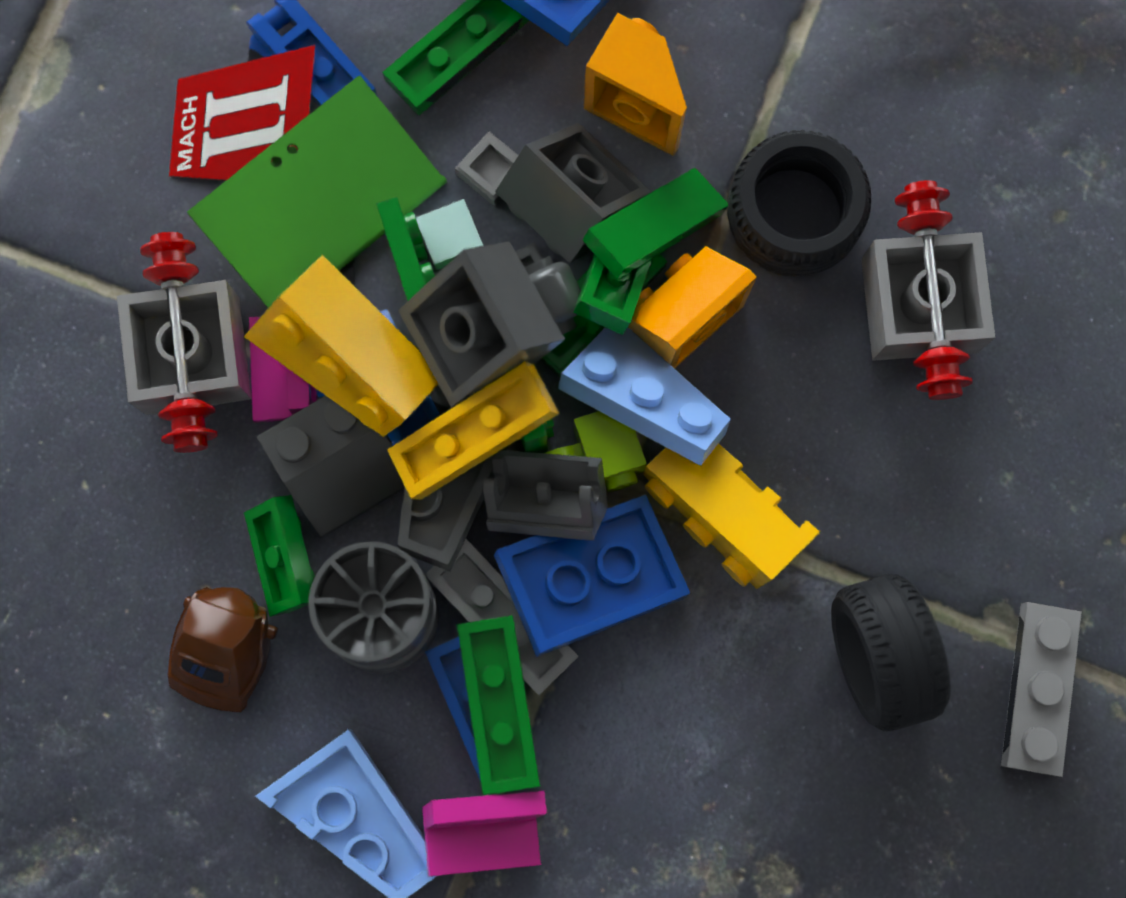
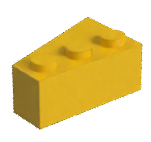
M323 255L275 300L244 336L383 437L404 422L438 385L422 353Z
M719 443L701 466L665 447L645 468L643 475L649 480L645 485L646 490L661 506L668 509L673 504L687 518V521L683 524L686 531L705 548L711 543L726 558L721 563L723 568L741 586L745 587L750 582L758 589L771 581L820 533L808 521L799 528L777 506L781 502V497L768 486L762 491L741 470L743 464Z

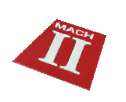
M315 45L178 79L169 176L227 180L306 118L310 112Z

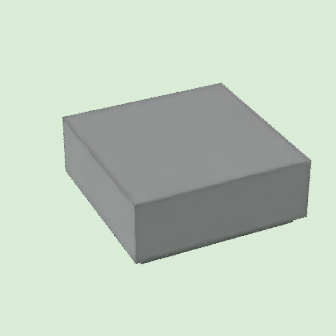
M489 131L455 167V173L495 207L502 199L495 190L518 155Z

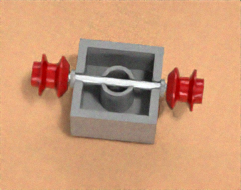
M923 180L906 185L904 187L905 192L899 194L894 200L897 206L907 208V216L897 222L898 228L913 234L914 237L874 240L861 258L872 361L917 358L914 360L913 365L926 370V380L916 385V390L928 392L930 400H946L962 396V388L973 383L972 378L960 375L959 365L970 359L969 354L978 353L995 339V330L982 232L938 235V231L953 219L950 212L940 210V203L949 198L950 192L946 188L938 187L935 181Z
M161 232L152 235L150 242L142 245L140 248L141 255L151 258L153 261V265L143 271V277L161 286V289L117 296L128 402L145 415L158 413L160 419L171 422L172 431L161 437L162 443L173 444L174 452H197L207 449V441L218 436L216 430L206 428L205 418L215 413V407L212 405L252 399L240 297L227 280L185 286V283L199 273L196 265L186 262V256L196 250V244L184 239L181 233Z

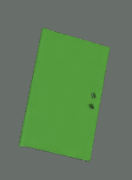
M359 75L188 210L187 214L263 304L269 308L322 255L340 271L384 235L385 230L376 203L398 197L404 215L417 208L445 185L447 180L437 171Z

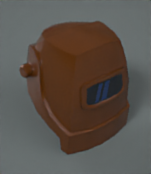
M205 587L196 591L192 597L187 596L184 600V610L176 626L170 649L168 666L169 687L185 698L202 706L221 711L241 713L246 708L248 698L255 690L266 668L271 646L270 639L273 640L276 637L278 628L269 624L266 608L258 606L255 599L243 590L230 587L215 589Z

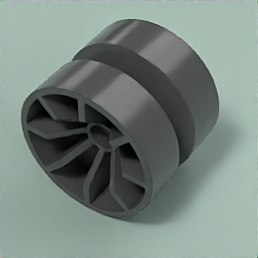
M361 542L347 546L333 554L322 565L311 585L309 613L317 635L328 648L359 670L385 674L409 667L425 654V651L429 649L436 636L439 625V606L434 590L415 560L406 552L393 545L382 542Z

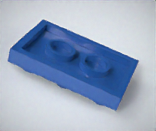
M646 494L608 508L593 541L535 535L497 549L494 554L536 657L685 599L690 594Z

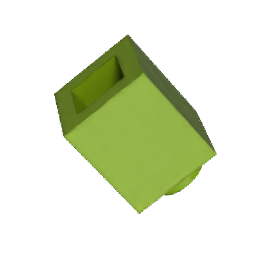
M600 411L574 419L573 431L578 442L577 444L560 447L545 453L602 458L607 492L618 491L638 483L636 475L644 473L647 465L636 431Z

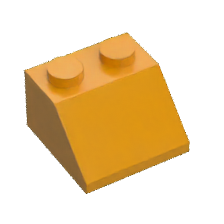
M617 12L586 65L584 109L674 156L679 147L687 106L666 39L649 22L640 18L629 19Z
M706 246L694 257L689 253H685L676 260L665 273L668 280L655 292L650 287L641 292L631 323L628 326L629 329L674 369L744 307L757 278L747 267Z

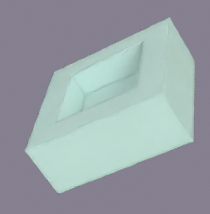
M464 199L416 217L420 233L436 271L444 268L463 249L483 246Z

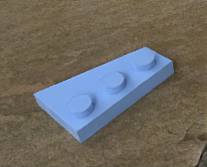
M604 328L561 373L558 389L700 466L726 435L731 420L629 328L626 329L623 335Z
M352 729L345 731L255 796L268 807L274 808L294 823L296 828L310 839H315L340 858L344 865L388 898H408L436 877H428L424 835Z

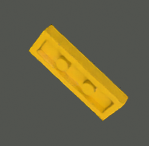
M523 362L390 447L387 451L410 498L422 500L555 417L559 412L534 364Z

